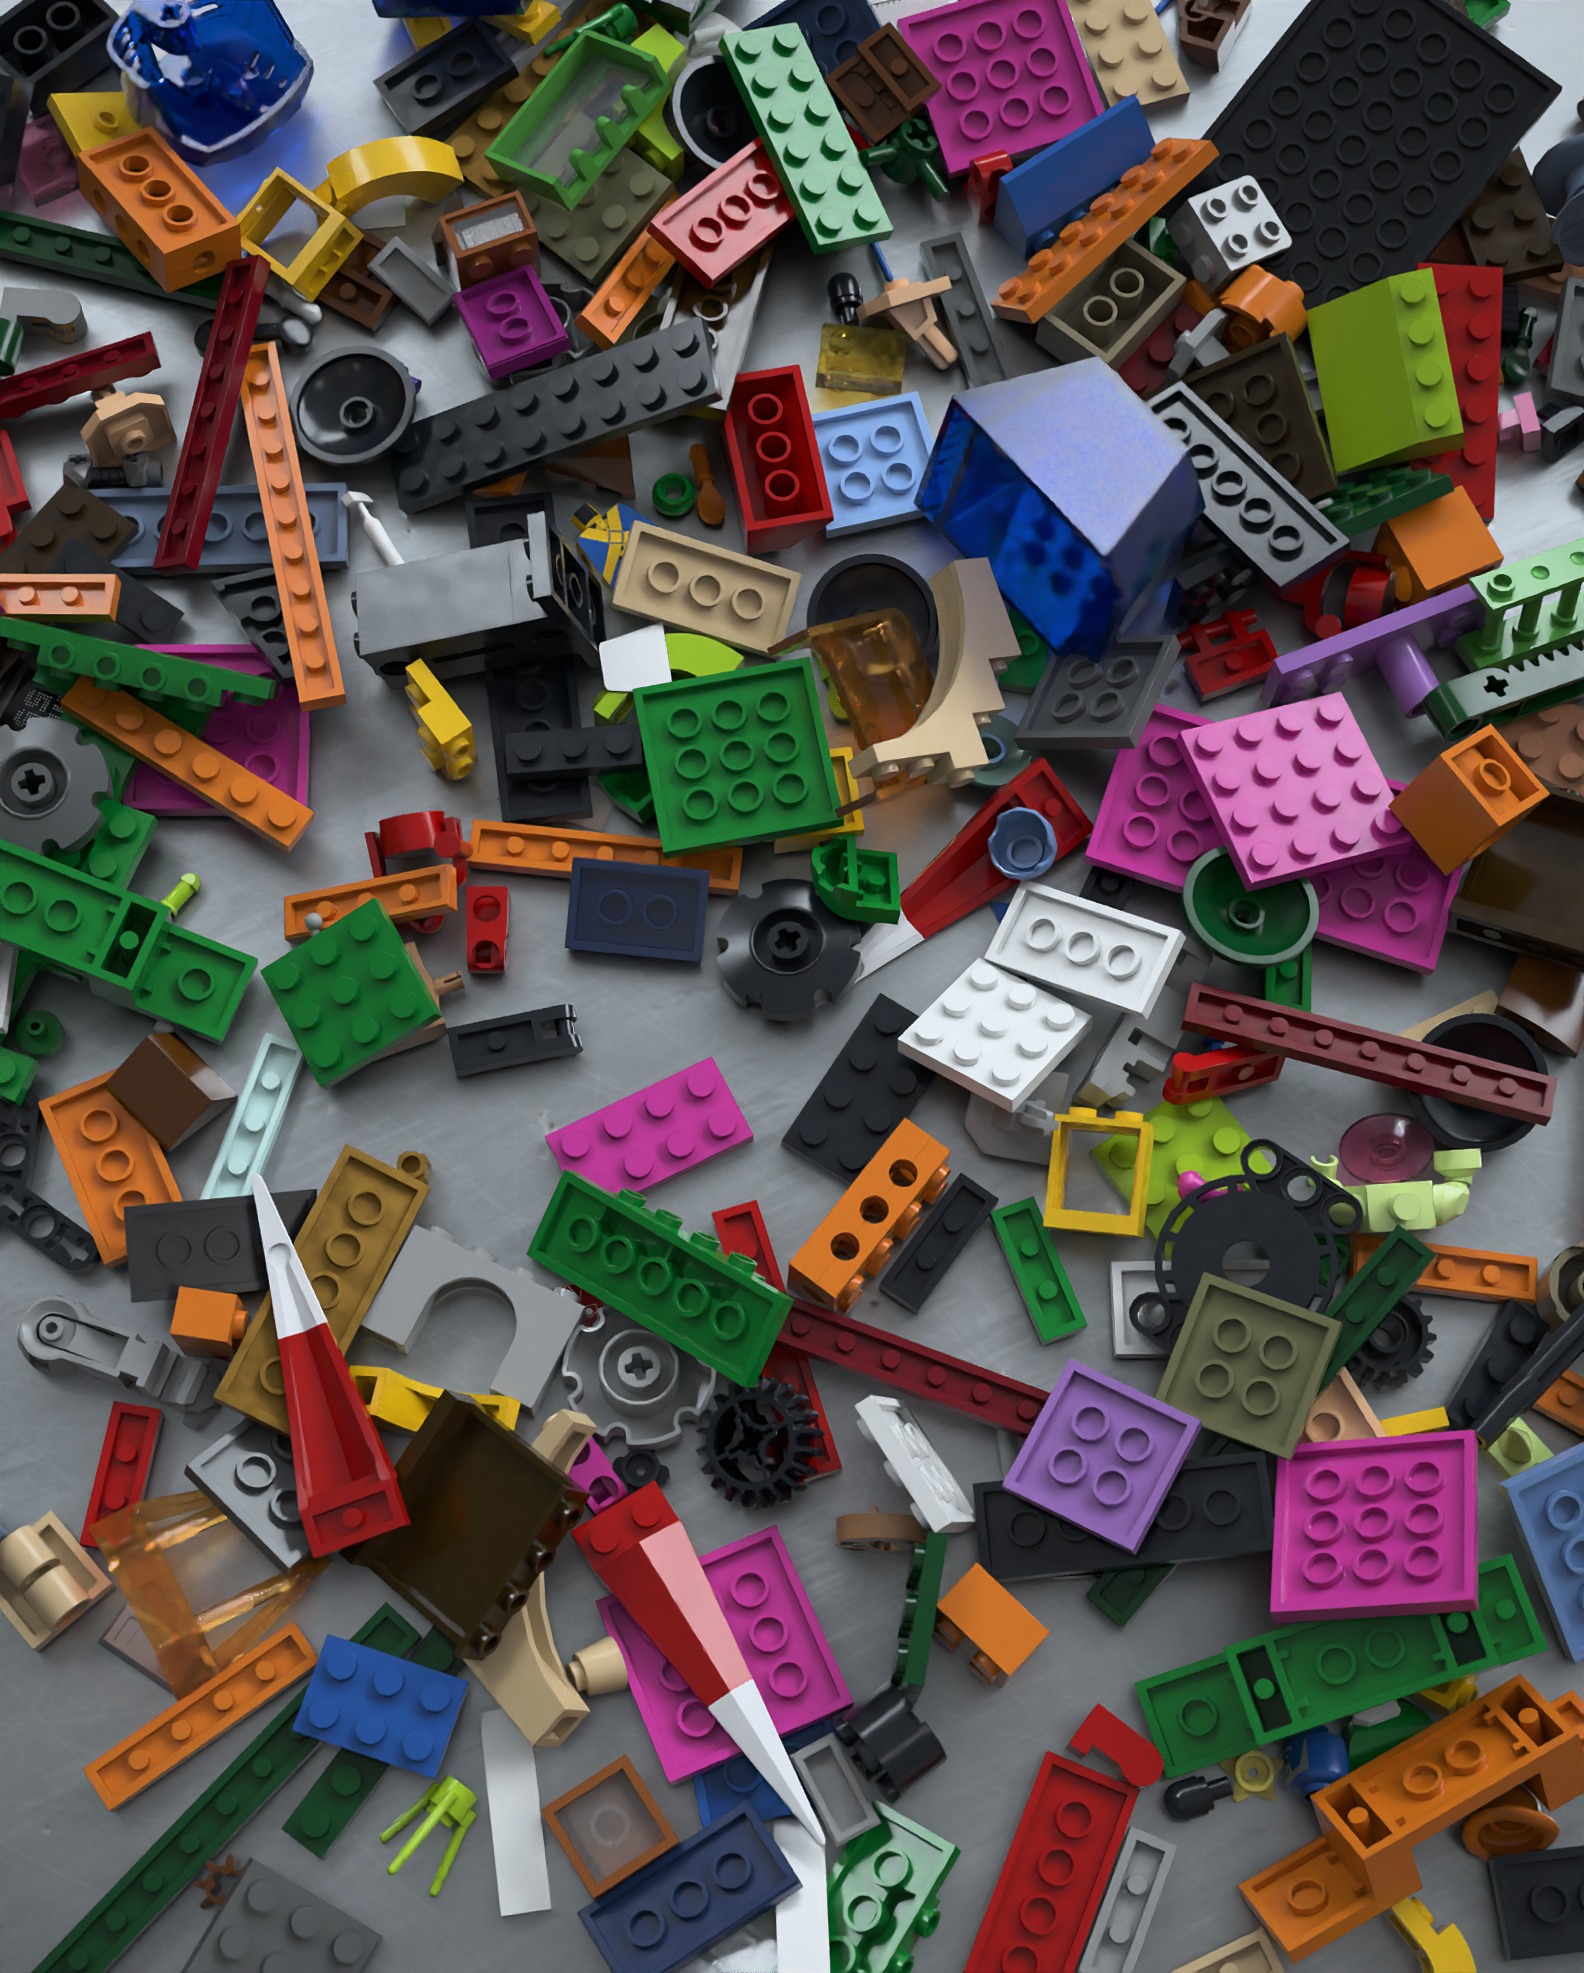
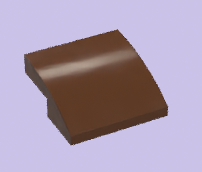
M890 21L856 47L857 53L824 78L829 92L874 147H878L886 141L892 132L898 130L905 120L915 116L942 89L939 81Z
M355 226L364 237L315 299L375 331L401 300L367 268L368 264L388 243Z
M1520 953L1493 1013L1536 1031L1533 1037L1535 1042L1576 1059L1584 1041V973Z

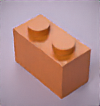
M180 1286L170 1335L186 1356L211 1359L213 1356L223 1361L231 1362L252 1322H250L249 1312L245 1309L238 1295Z

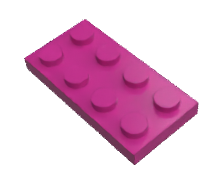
M711 1056L546 1135L545 1140L562 1174L564 1169L576 1171L610 1192L619 1193L623 1187L642 1195L752 1142L754 1135Z

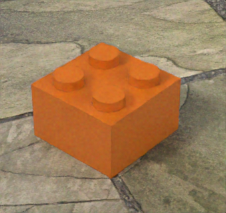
M977 1562L939 1601L934 1621L935 1627L933 1628L934 1636L946 1648L954 1651L958 1647L972 1660L967 1666L979 1680L987 1686L995 1682L1000 1688L1039 1649L1050 1633Z

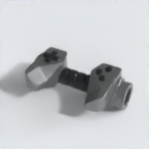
M148 451L124 455L122 457L123 466L100 468L93 467L89 454H71L68 456L67 462L63 463V483L76 488L81 485L87 490L88 485L128 483L133 488H155V486H163L164 484L163 464L161 460L149 458Z

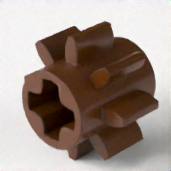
M228 1854L225 1866L218 1867L217 1864L209 1860L206 1862V1866L210 1871L206 1881L199 1880L195 1882V1886L205 1890L208 1896L200 1904L201 1909L208 1910L215 1904L221 1906L226 1896L221 1895L218 1897L217 1895L222 1890L219 1880L223 1876L235 1879L243 1870V1868L240 1871L236 1869L237 1859L235 1855Z

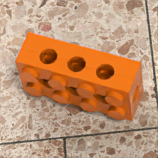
M152 126L76 154L81 195L167 294L225 271L228 261L242 258L240 223Z
M905 1117L789 1262L787 1287L806 1302L835 1313L841 1310L847 1314L861 1297L863 1291L860 1288L864 1284L867 1275L870 1274L874 1278L877 1277L890 1260L892 1255L889 1251L897 1237L905 1241L920 1221V1218L917 1216L922 1210L923 1204L927 1202L932 1206L948 1185L946 1179L951 1173V1169L947 1167L951 1151ZM867 1221H874L876 1222V1224L869 1223ZM837 1257H846L850 1260H840Z

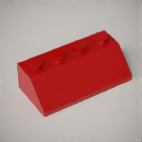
M800 364L739 374L726 422L718 421L746 554L753 555L789 549L834 521Z

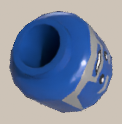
M1323 1725L1309 1729L1310 1732L1290 1738L1283 1747L1286 1785L1290 1791L1300 1795L1301 1801L1313 1804L1311 1795L1350 1773L1346 1741L1339 1735L1330 1733L1328 1728Z

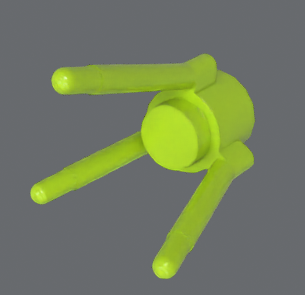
M446 1775L439 1785L433 1782L426 1793L379 1836L380 1842L386 1843L422 1811L426 1809V1812L429 1814L388 1866L387 1873L395 1875L438 1822L448 1829L456 1822V1828L429 1889V1895L436 1897L447 1877L466 1830L477 1817L470 1809L478 1798L463 1784L449 1775Z

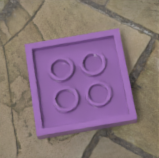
M1070 1358L1006 1476L1002 1487L1005 1491L1135 1556L1198 1436L1202 1423L1201 1420Z

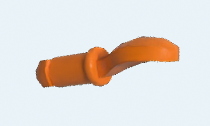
M695 443L689 449L688 458L692 462L696 477L695 485L701 488L696 502L697 512L703 521L716 525L725 518V503L713 485L716 482V477L711 471L708 459L709 453L704 445Z

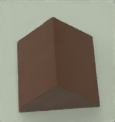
M176 1032L147 1035L105 1083L104 1087L168 1153L238 1099V1095Z

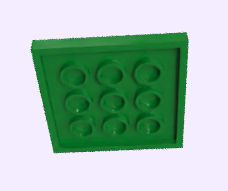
M810 657L632 689L664 859L844 826V817Z

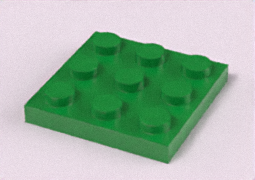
M375 897L260 970L319 1086L326 1090L443 1017L385 907Z

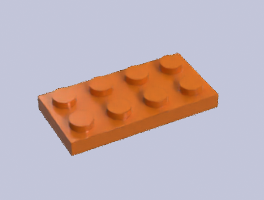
M118 1068L38 1102L100 1256L108 1270L127 1262L123 1207L184 1201L160 1144L104 1088L105 1083Z

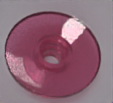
M1392 1112L1372 1114L1356 1121L1345 1131L1339 1145L1341 1163L1346 1171L1357 1180L1370 1185L1403 1183L1415 1179L1430 1165L1434 1152V1142L1430 1131L1423 1127L1417 1119L1405 1114Z

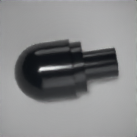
M840 272L831 277L828 282V299L831 310L836 316L841 317L844 329L852 330L860 325L856 308L863 304L861 286L853 274Z
M1194 1775L1168 1786L1163 1796V1806L1171 1818L1186 1822L1208 1815L1209 1811L1215 1810L1214 1801L1232 1796L1233 1790L1227 1776L1206 1782L1204 1776L1196 1777Z

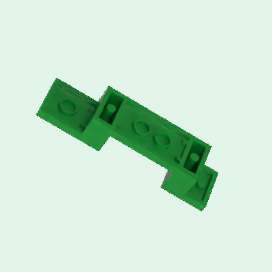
M0 839V943L89 978L92 994L222 1045L258 966V958L172 924L171 910L168 906Z
M1509 1553L1478 1564V1611L1296 1622L1224 1647L1223 1653L1134 1683L1154 1743L1157 1750L1161 1753L1163 1769L1167 1780L1305 1734L1310 1732L1309 1729L1450 1681L1455 1683L1537 1655L1549 1649L1513 1556Z

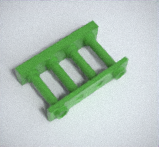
M1584 537L1470 579L1469 586L1487 610L1483 627L1457 637L1454 649L1471 673L1486 668L1504 670L1509 665H1518L1523 660L1534 659L1540 654L1550 653L1552 650L1561 649L1584 639V591L1580 592L1582 582H1584ZM1562 590L1559 600L1542 606L1544 596ZM1523 604L1521 614L1503 620L1506 610Z

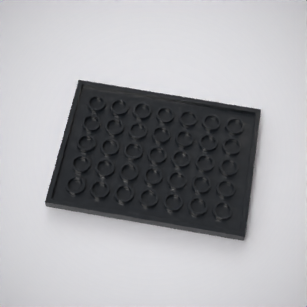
M1310 0L1200 139L1211 140L1220 155L1160 208L1153 217L1165 219L1166 225L1187 199L1243 176L1253 177L1292 240L1291 245L1286 251L1257 262L1255 265L1260 266L1265 272L1276 276L1283 282L1292 281L1296 283L1304 293V299L1301 302L1305 311H1308L1387 277L1412 272L1418 262L1425 263L1559 96L1563 86L1444 0ZM1246 268L1241 269L1233 278L1236 279ZM1307 323V326L1304 331L1309 334V328Z

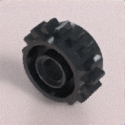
M1405 1295L1378 1327L1386 1329L1392 1335L1393 1346L1385 1347L1378 1344L1372 1335L1347 1364L1346 1368L1350 1374L1354 1372L1360 1376V1385L1365 1386L1369 1381L1377 1382L1379 1390H1385L1389 1382L1394 1381L1398 1388H1401L1408 1382L1407 1373L1416 1379L1423 1373L1424 1369L1419 1362L1429 1363L1432 1360L1434 1354L1426 1347L1432 1345L1437 1340V1335L1428 1332V1325L1433 1321L1432 1315H1423L1419 1309L1423 1303L1420 1299L1412 1302Z

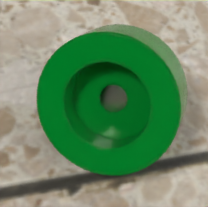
M36 1010L26 1014L19 1021L16 1028V1040L26 1055L33 1059L45 1060L61 1051L65 1044L66 1033L60 1020L53 1013L45 1010Z

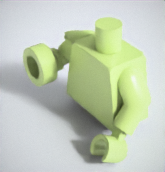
M1480 1148L1433 1152L1434 1171L1444 1176V1183L1435 1184L1434 1186H1432V1181L1342 1187L1340 1181L1336 1180L1339 1161L1334 1155H1328L1327 1164L1320 1163L1314 1156H1311L1309 1166L1352 1194L1360 1202L1363 1209V1224L1357 1233L1393 1231L1398 1224L1405 1230L1436 1228V1226H1443L1463 1214L1470 1198L1468 1188L1472 1184L1473 1175L1482 1167ZM1308 1178V1183L1316 1187L1315 1183ZM1346 1203L1335 1204L1328 1211L1332 1220L1336 1224L1341 1225L1342 1228L1350 1226L1356 1217L1354 1209Z

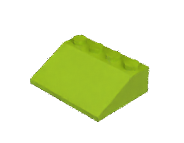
M1432 267L1387 277L1306 311L1336 476L1466 448Z

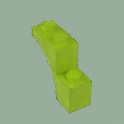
M658 23L629 45L655 55L672 84L681 71L687 67L686 48ZM621 75L625 85L629 84L640 90L645 85ZM671 86L624 146L628 149L633 148L643 157L645 162L674 183L684 175V150L671 136L662 116L665 102L671 92ZM623 101L613 107L614 121L626 109Z

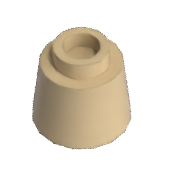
M607 1636L572 1655V1662L566 1664V1673L569 1681L577 1692L582 1691L587 1697L624 1690L628 1687L625 1661L616 1641L611 1636Z

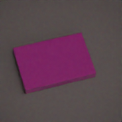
M531 264L452 294L457 311L491 381L572 349L569 337Z

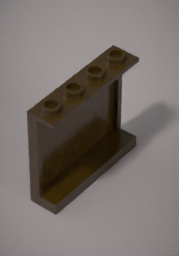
M1543 785L1550 795L1498 843L1473 858L1459 896L1454 895L1448 910V931L1584 973V797L1573 789H1556Z
M444 1389L394 1466L398 1475L396 1480L411 1525L340 1550L338 1554L351 1565L368 1567L457 1645L452 1654L457 1658L483 1661L500 1644L502 1639L501 1633L511 1617L526 1604L529 1598V1590L539 1574L545 1571L554 1561L556 1548L567 1531L574 1528L582 1518L583 1507L591 1494L470 1395Z

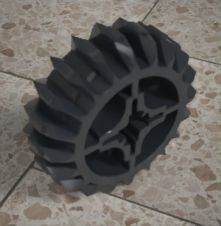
M765 1377L762 1382L758 1378L754 1388L743 1387L733 1382L728 1384L729 1396L720 1393L713 1396L718 1407L717 1411L706 1409V1411L702 1412L705 1418L710 1421L708 1428L702 1427L696 1430L699 1436L706 1437V1445L700 1446L695 1451L700 1456H708L709 1460L700 1470L707 1475L715 1474L710 1486L714 1490H725L724 1498L729 1502L741 1500V1505L746 1508H755L759 1503L762 1508L770 1509L775 1506L776 1499L780 1503L792 1501V1490L803 1492L807 1489L802 1477L803 1474L815 1476L819 1473L810 1462L812 1457L820 1458L825 1454L822 1449L814 1447V1440L820 1439L825 1433L822 1429L812 1428L811 1426L819 1418L820 1414L816 1410H805L810 1399L805 1394L795 1395L796 1387L793 1384L783 1382L779 1385L778 1379L772 1377ZM769 1403L778 1410L784 1420L780 1423H769L765 1415L759 1414L756 1406ZM737 1428L736 1437L732 1441L734 1430ZM787 1443H789L787 1455L784 1460V1449ZM740 1462H752L755 1470H760L765 1480L753 1482L740 1471L737 1464Z

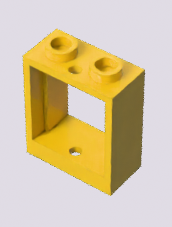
M278 166L262 182L259 190L243 211L235 217L240 223L241 249L250 256L258 254L263 256L271 263L269 271L311 303L364 237L345 216ZM298 199L325 219V221L287 269L260 249L259 246L295 200Z
M1069 1107L1068 1115L1055 1113L1054 1120L1059 1121L1058 1131L1053 1130L1043 1226L1053 1230L1144 1239L1155 1126L1149 1122H1143L1144 1114L1135 1112L1115 1111V1119L1096 1117V1109ZM1073 1131L1138 1137L1130 1216L1065 1209Z

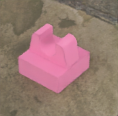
M1531 392L1513 396L1514 409L1498 414L1497 435L1499 443L1506 444L1521 441L1524 453L1541 449V429Z

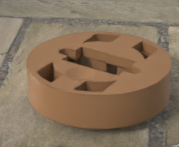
M873 1505L870 1507V1513L849 1514L836 1519L835 1545L841 1549L861 1553L913 1554L915 1544L924 1545L928 1531H934L932 1528L924 1529L913 1515L878 1513V1507Z

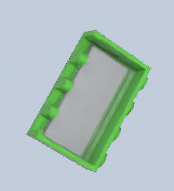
M585 28L483 155L501 182L505 183V181H508L554 201L571 212L673 84L655 55Z

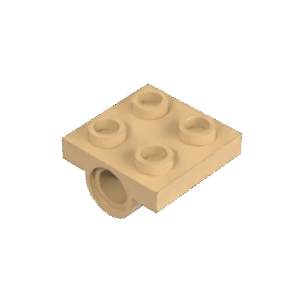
M52 1510L34 1525H25L12 1532L0 1542V1610L36 1652L115 1587Z

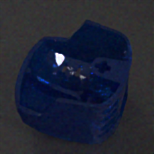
M135 0L116 21L106 44L125 95L127 109L134 122L142 128L152 126L184 162L201 168L221 164L242 155H247L274 135L302 107L301 103L308 92L315 72L312 58L307 50L295 39L274 0H191L187 3L185 0ZM212 4L218 6L195 16L192 15L193 11ZM128 29L127 34L124 36L123 40L121 41V43H120V45H119V47H118V49H117V46H118V44H119V42H120V40H121V38H122L124 32ZM133 44V47L131 48V50L129 51L127 57H126L125 60L123 61V59H124V57H125V55H126V53H127L129 47ZM152 44L167 52L159 61L156 58ZM260 54L254 67H251L256 56ZM137 58H138V62L135 64V66L133 67V69H131L132 66H133V64H134V62H135V61L137 60ZM275 66L274 69H273V71H272V73H271V75H270V77L267 78L268 75H269V73H270V71H271V69H272V67ZM192 78H204L199 84H186Z

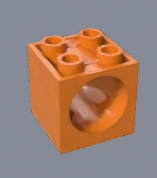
M1462 485L1454 488V492L1381 524L1370 553L1387 555L1393 562L1391 570L1396 571L1397 589L1394 602L1397 611L1469 584L1471 578L1500 568L1504 556Z
M1489 724L1441 753L1387 806L1426 851L1430 859L1447 876L1498 843L1547 798L1550 793L1492 724Z

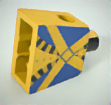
M587 503L582 505L571 519V523L582 532L576 540V552L601 584L602 593L610 603L631 524L634 520L652 526H659L624 503L616 504L603 516Z

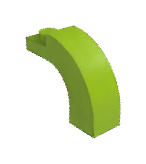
M689 633L664 634L672 681L744 668L745 657L716 640ZM604 687L598 693L592 705L595 727L619 725L635 705L633 692L609 691Z

